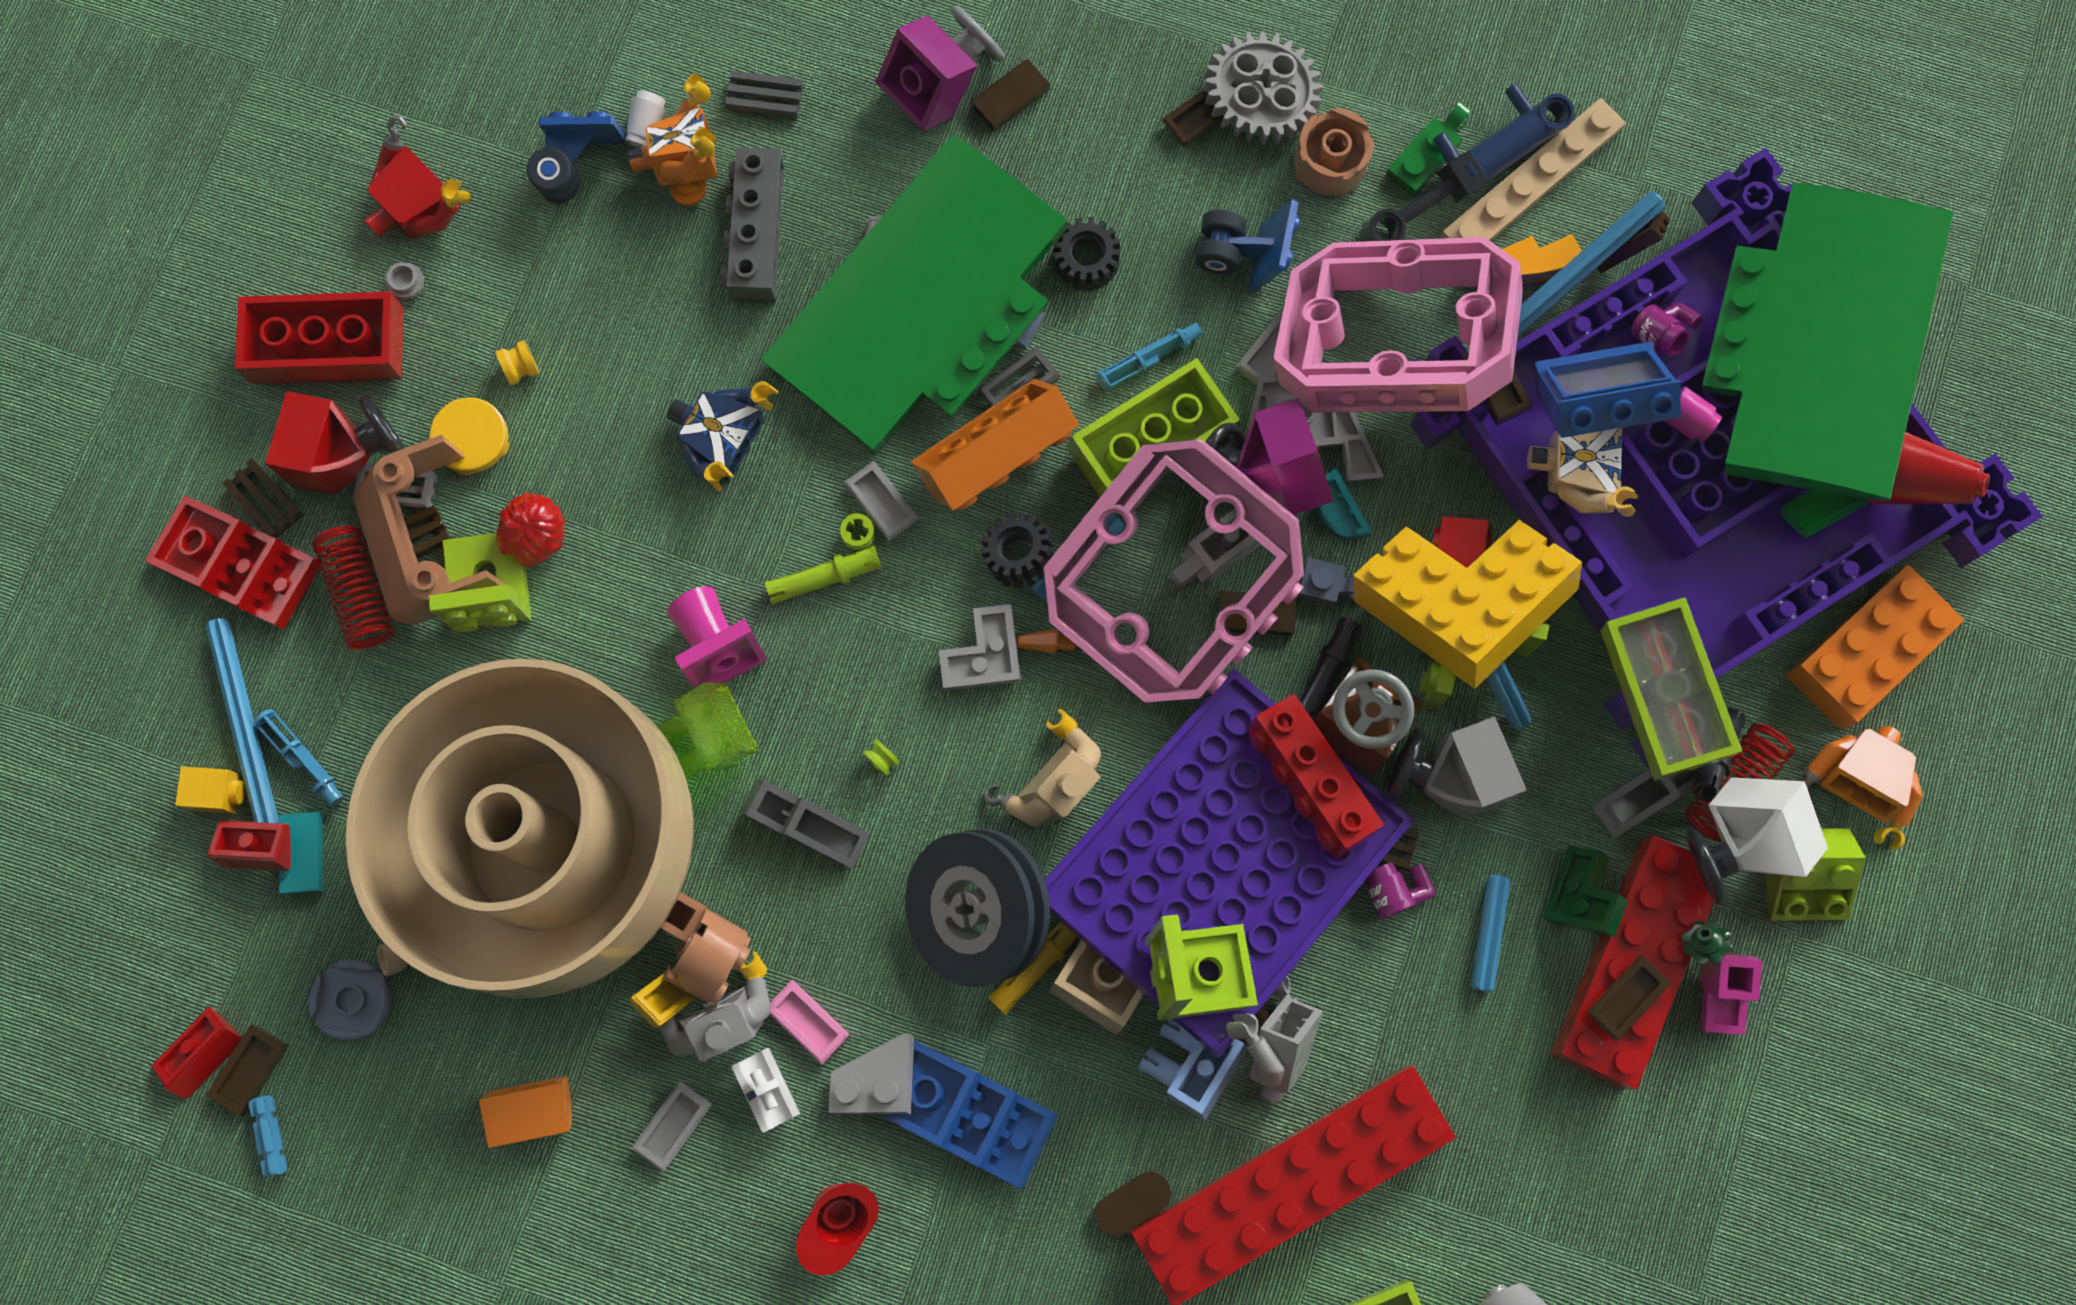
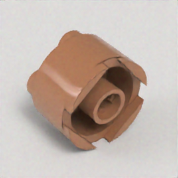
M1340 108L1330 109L1327 113L1320 115L1317 113L1305 123L1294 156L1296 178L1311 191L1335 198H1342L1356 188L1364 178L1374 150L1373 138H1371L1368 125L1364 119L1354 112Z
M705 908L699 923L691 931L687 942L681 940L674 952L679 959L675 966L670 963L668 964L663 978L706 1003L711 1001L717 1004L728 987L729 983L726 982L730 970L734 968L738 971L745 962L750 952L747 946L751 938L747 936L748 932Z

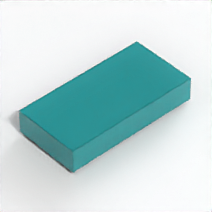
M308 812L279 815V823L288 824L291 834L290 871H279V893L287 895L324 892L323 813Z

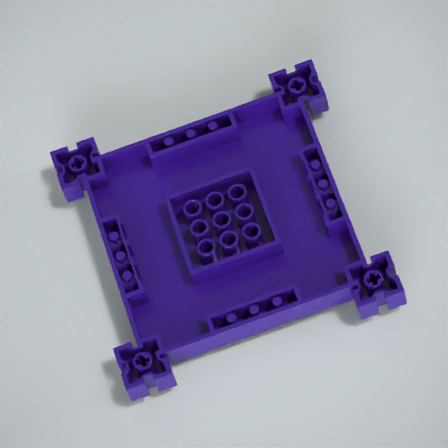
M1767 148L1742 161L1734 173L1729 169L1703 186L1691 204L1708 225L1707 227L1517 342L1514 372L1533 404L1531 411L1496 426L1482 401L1469 411L1414 412L1416 416L1410 425L1427 450L1450 437L1457 428L1519 519L1546 537L1547 547L1555 543L1582 561L1579 589L1573 596L1601 636L1600 630L1608 621L1686 597L1715 678L1726 673L1946 531L1951 538L1942 544L1959 567L1962 568L2043 517L2024 491L2014 497L2005 485L2013 480L2014 477L1996 453L1980 462V464L1984 465L1983 473L1990 474V479L1985 496L1983 498L1977 497L1973 504L1876 505L1869 503L1807 538L1801 536L1780 516V507L1812 489L1725 475V462L1741 397L1703 392L1702 385L1736 246L1777 250L1792 184L1783 188L1777 179L1783 173V169ZM1674 303H1683L1703 316L1702 324L1697 329H1693L1682 322L1684 328L1690 331V340L1686 348L1679 355L1670 357L1666 353L1661 354L1655 350L1654 352L1675 380L1681 381V389L1685 386L1716 407L1715 412L1722 416L1715 430L1704 442L1697 438L1691 440L1665 421L1623 427L1621 487L1627 486L1632 488L1638 498H1628L1623 501L1622 505H1632L1636 511L1629 517L1621 515L1617 509H1614L1611 513H1580L1561 500L1558 494L1548 490V471L1530 470L1527 468L1529 447H1549L1550 438L1556 431V428L1536 397L1535 362L1643 343L1635 339L1631 334L1633 322L1638 314L1650 305H1657L1665 309ZM1455 335L1430 350L1425 361L1460 360L1468 351ZM1643 360L1624 363V378L1617 385L1609 383L1605 377V367L1585 370V386L1577 392L1570 389L1567 384L1566 374L1555 375L1566 395L1645 381L1643 378ZM1912 403L1905 432L1947 449ZM1649 687L1641 688L1640 691L1646 708L1654 707L1655 703ZM1622 691L1603 703L1620 729L1631 724L1636 731ZM1637 738L1630 744L1645 766L1650 769L1640 739Z

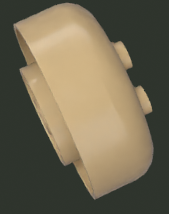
M536 659L498 660L458 671L430 686L405 705L376 739L364 760L351 795L346 825V852L351 882L357 900L368 922L383 942L410 966L432 978L470 990L511 998L545 997L586 986L607 976L635 956L654 937L674 907L687 876L694 840V817L687 781L675 752L655 723L639 708L597 678L564 664Z

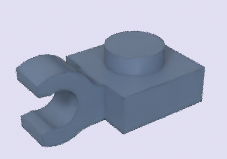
M1308 557L1301 582L1304 588L1299 592L1298 597L1334 606L1336 605L1338 595L1354 600L1353 577H1343L1345 569L1343 565Z

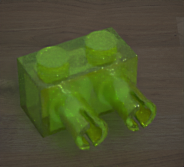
M703 682L674 700L673 702L678 713L661 724L656 725L670 745L690 734L695 747L678 757L686 781L704 768L707 770H729L759 752L726 683Z

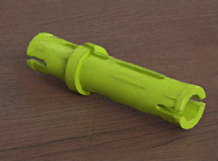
M873 545L870 548L843 557L840 553L833 556L834 560L771 581H765L772 605L841 581L844 585L850 583V578L882 569L875 546Z

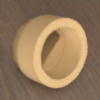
M386 944L378 946V961L384 976L397 974L409 966L407 962L396 955Z

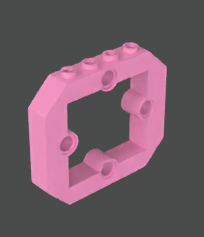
M1485 237L1338 242L1330 244L1291 270L1274 353V363L1279 384L1294 398L1299 397L1300 403L1312 413L1471 410L1512 382L1523 293L1520 262ZM1478 286L1477 292L1462 296L1456 304L1460 340L1470 346L1468 360L1407 361L1404 354L1389 350L1376 354L1370 362L1321 363L1323 351L1337 347L1345 337L1340 306L1333 299L1334 291L1395 289L1400 293L1410 294L1416 293L1423 288Z
M1203 440L1142 445L1044 566L1049 622L1144 702L1200 698L1206 691L1213 695L1228 678L1223 671L1229 663L1233 661L1239 665L1253 648L1247 643L1256 631L1264 635L1278 617L1272 613L1282 601L1289 605L1304 588L1298 583L1304 575L1299 519ZM1169 468L1209 500L1205 509V518L1211 529L1218 533L1227 534L1241 527L1276 556L1275 560L1240 602L1229 605L1219 613L1216 619V630L1180 673L1145 644L1149 637V627L1142 616L1128 612L1114 618L1074 585L1108 543H1121L1135 535L1139 523L1135 509ZM1222 502H1229L1236 508L1237 516L1231 524H1224L1217 517V508ZM1113 513H1119L1125 519L1126 528L1121 534L1111 532L1108 527V519ZM1230 614H1240L1246 619L1247 629L1244 633L1235 634L1229 630L1227 618ZM1122 623H1129L1135 628L1137 636L1133 643H1126L1119 637L1118 630Z

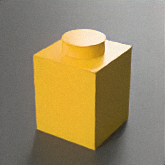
M181 766L175 806L194 812L237 814L238 804L243 802L245 796V785L242 781V775L228 769Z

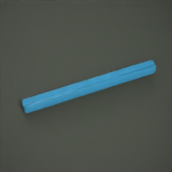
M1654 191L1645 195L1521 304L1518 336L1662 212L1666 204L1661 196Z
M217 618L208 621L205 627L254 822L279 823L230 623L224 618Z

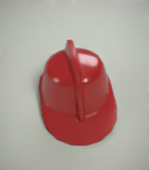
M857 1183L831 1185L824 1188L815 1197L811 1206V1212L801 1226L796 1238V1255L799 1263L808 1272L820 1276L833 1274L843 1269L854 1257L878 1219V1202L875 1195L866 1186Z

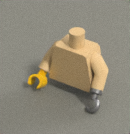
M1062 709L1057 710L1062 715L1061 721L1056 725H1052L1047 721L1046 725L1060 739L1066 740L1067 743H1064L1018 796L1013 793L1008 795L1001 794L995 799H990V795L999 789L997 785L990 786L984 793V800L988 805H1001L1003 811L1029 826L1038 827L1043 823L1047 824L1064 819L1101 777L1095 770L1101 758L1100 748L1080 728H1077L1076 721Z

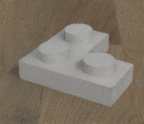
M1011 604L973 608L977 646L939 650L944 691L1020 682Z

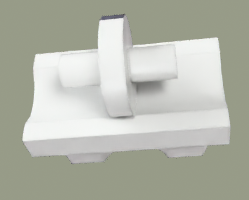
M766 1048L731 1066L762 1133L800 1115V1111L770 1048Z

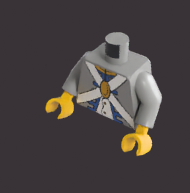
M753 951L754 959L748 965L743 963L739 969L747 981L745 987L723 996L717 1004L710 1002L677 1018L673 1016L659 1027L672 1054L677 1057L694 1055L699 1062H703L754 1038L763 1024V1020L769 1016L771 1011L766 981L763 979L767 973V968L757 952Z

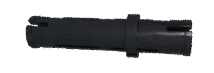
M1340 618L1327 646H1322L1319 652L1321 657L1299 698V701L1313 721H1315L1342 667H1347L1350 661L1348 656L1363 630V627L1352 619Z
M1727 708L1737 738L1739 739L1742 728L1746 723V717L1741 713L1736 722L1735 719L1739 710ZM1731 758L1698 768L1699 773L1692 786V793L1695 797L1699 794L1701 787L1703 790L1699 800L1711 802L1716 797L1722 781L1730 774Z

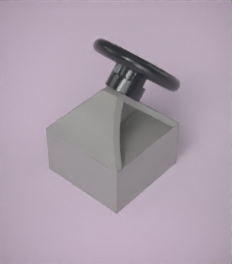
M1494 716L1450 733L1435 747L1432 759L1419 754L1425 735L1423 730L1419 728L1414 729L1407 738L1391 772L1385 790V798L1391 802L1395 801L1406 783L1409 782L1412 786L1424 790L1426 795L1444 809L1458 816L1468 818L1510 802L1527 791Z

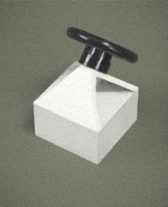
M1730 778L1708 805L1722 843L1714 846V850L1710 851L1697 829L1690 828L1686 833L1688 845L1699 873L1712 899L1718 905H1724L1728 900L1723 878L1739 873V871L1806 877L1828 849L1805 781Z

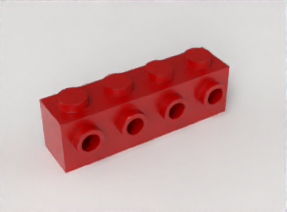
M1295 694L1255 716L1247 728L1250 732L1249 737L1257 751L1264 752L1272 764L1271 770L1274 777L1281 785L1287 786L1294 797L1293 801L1297 811L1302 817L1310 820L1317 830L1316 837L1320 845L1326 851H1331L1335 859L1373 837L1384 826L1380 817Z

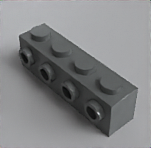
M736 147V159L729 162V182L734 183L733 195H727L726 214L727 218H731V230L724 231V251L729 252L728 265H722L721 283L722 287H727L732 301L776 302L785 170L781 149Z

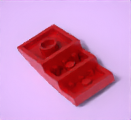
M185 495L145 559V562L282 630H284L318 572L320 564L316 558L246 525L239 519Z

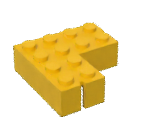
M1518 520L1466 568L1406 526L1383 547V557L1378 553L1375 554L1353 575L1354 602L1476 689L1579 589L1582 561L1555 543L1547 547L1546 537Z

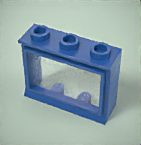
M1652 342L1535 362L1536 397L1561 438L1681 417V381L1675 380L1654 352Z

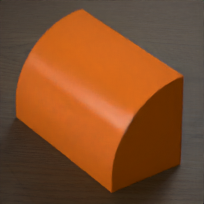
M567 1075L487 1091L479 1099L488 1148L565 1133L571 1129L572 1104Z

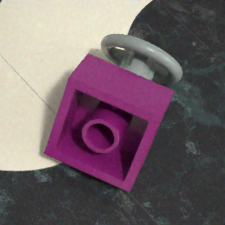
M957 5L952 6L950 12L957 23L964 29L961 33H958L951 39L928 15L898 28L875 81L923 132L954 117L978 66L973 60L983 50L996 62L1001 63L1005 60V54L997 43L965 10Z

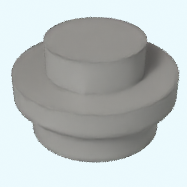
M396 263L387 272L386 286L396 298L411 299L417 296L423 289L424 276L414 264Z

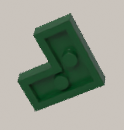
M1569 845L1542 918L1553 924L1615 938L1628 900L1619 894L1598 890L1609 856L1598 850Z

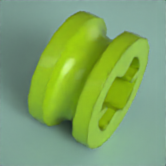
M854 513L843 520L840 526V534L843 543L849 549L861 551L873 544L875 530L868 516ZM856 524H862L864 532L868 533L865 538L860 535L861 540L854 541L852 534L848 532L850 527L856 529Z
M874 739L872 742L873 748L871 750H864L862 754L877 770L888 777L890 775V767L898 766L900 761L881 742Z

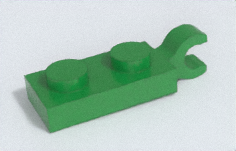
M1459 102L1443 123L1434 117L1390 165L1386 175L1414 197L1446 162L1433 143V138L1445 132L1457 149L1462 142V138L1456 133L1468 121L1467 116L1472 110Z

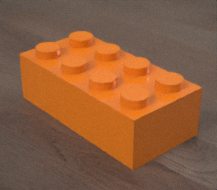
M1032 379L910 461L935 501L952 511L955 509L963 510L974 504L978 499L976 495L986 488L994 489L1005 483L1009 479L1008 474L1017 467H1027L1036 462L1041 456L1040 452L1048 446H1057L1067 441L1072 436L1071 431L1078 427L1079 423L1057 386Z
M1907 564L1889 575L1800 659L1785 676L1841 731L1858 723L1943 642L1964 619Z

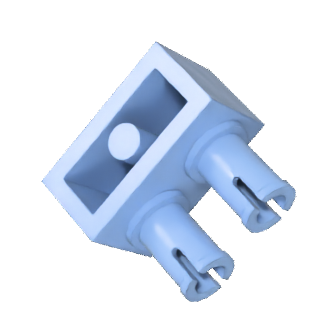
M1167 1019L1169 1023L1168 1025L1164 1023L1160 1036L1169 1039L1190 1052L1187 1060L1180 1066L1151 1047L1145 1055L1148 1056L1147 1059L1158 1066L1143 1058L1138 1069L1168 1086L1167 1094L1171 1101L1206 1121L1247 1053L1245 1044L1238 1039H1234L1225 1052L1217 1058L1176 1021Z

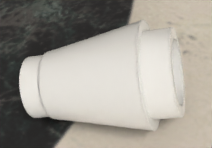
M645 90L637 91L636 97H632L630 103L627 136L625 139L627 143L638 148L647 146L646 127L662 120L666 113V109H664L665 99Z

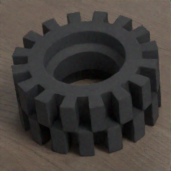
M1082 217L1075 219L1074 226L1069 221L1068 229L1054 244L1053 263L1058 276L1062 274V281L1066 285L1070 281L1073 282V288L1079 290L1080 285H1085V291H1092V285L1096 284L1098 289L1104 287V281L1110 282L1113 279L1114 272L1117 273L1121 251L1119 237L1115 238L1116 232L1112 227L1109 230L1106 229V222L1101 220L1099 225L1094 224L1095 218L1088 217V223H1083ZM1081 243H1092L1099 248L1101 258L1093 265H1081L1073 258L1072 252L1074 248Z
M1020 512L1019 519H1016L1013 513L1007 514L1008 521L1004 523L1001 517L997 518L995 522L998 527L994 529L989 525L986 529L989 537L982 536L981 540L983 545L981 554L989 571L997 581L1001 580L1002 584L1008 587L1011 581L1015 588H1022L1023 580H1026L1028 586L1035 584L1032 577L1037 575L1041 580L1045 576L1044 566L1054 555L1053 544L1046 528L1042 523H1039L1036 517L1031 516L1028 519L1026 513ZM1016 540H1027L1031 543V551L1026 557L1017 561H1009L1004 557V550L1010 543Z

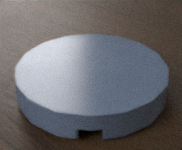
M344 960L331 965L314 980L309 993V1012L317 1026L327 1036L345 1041L363 1039L376 1032L386 1021L392 1006V989L386 976L376 966L360 960Z

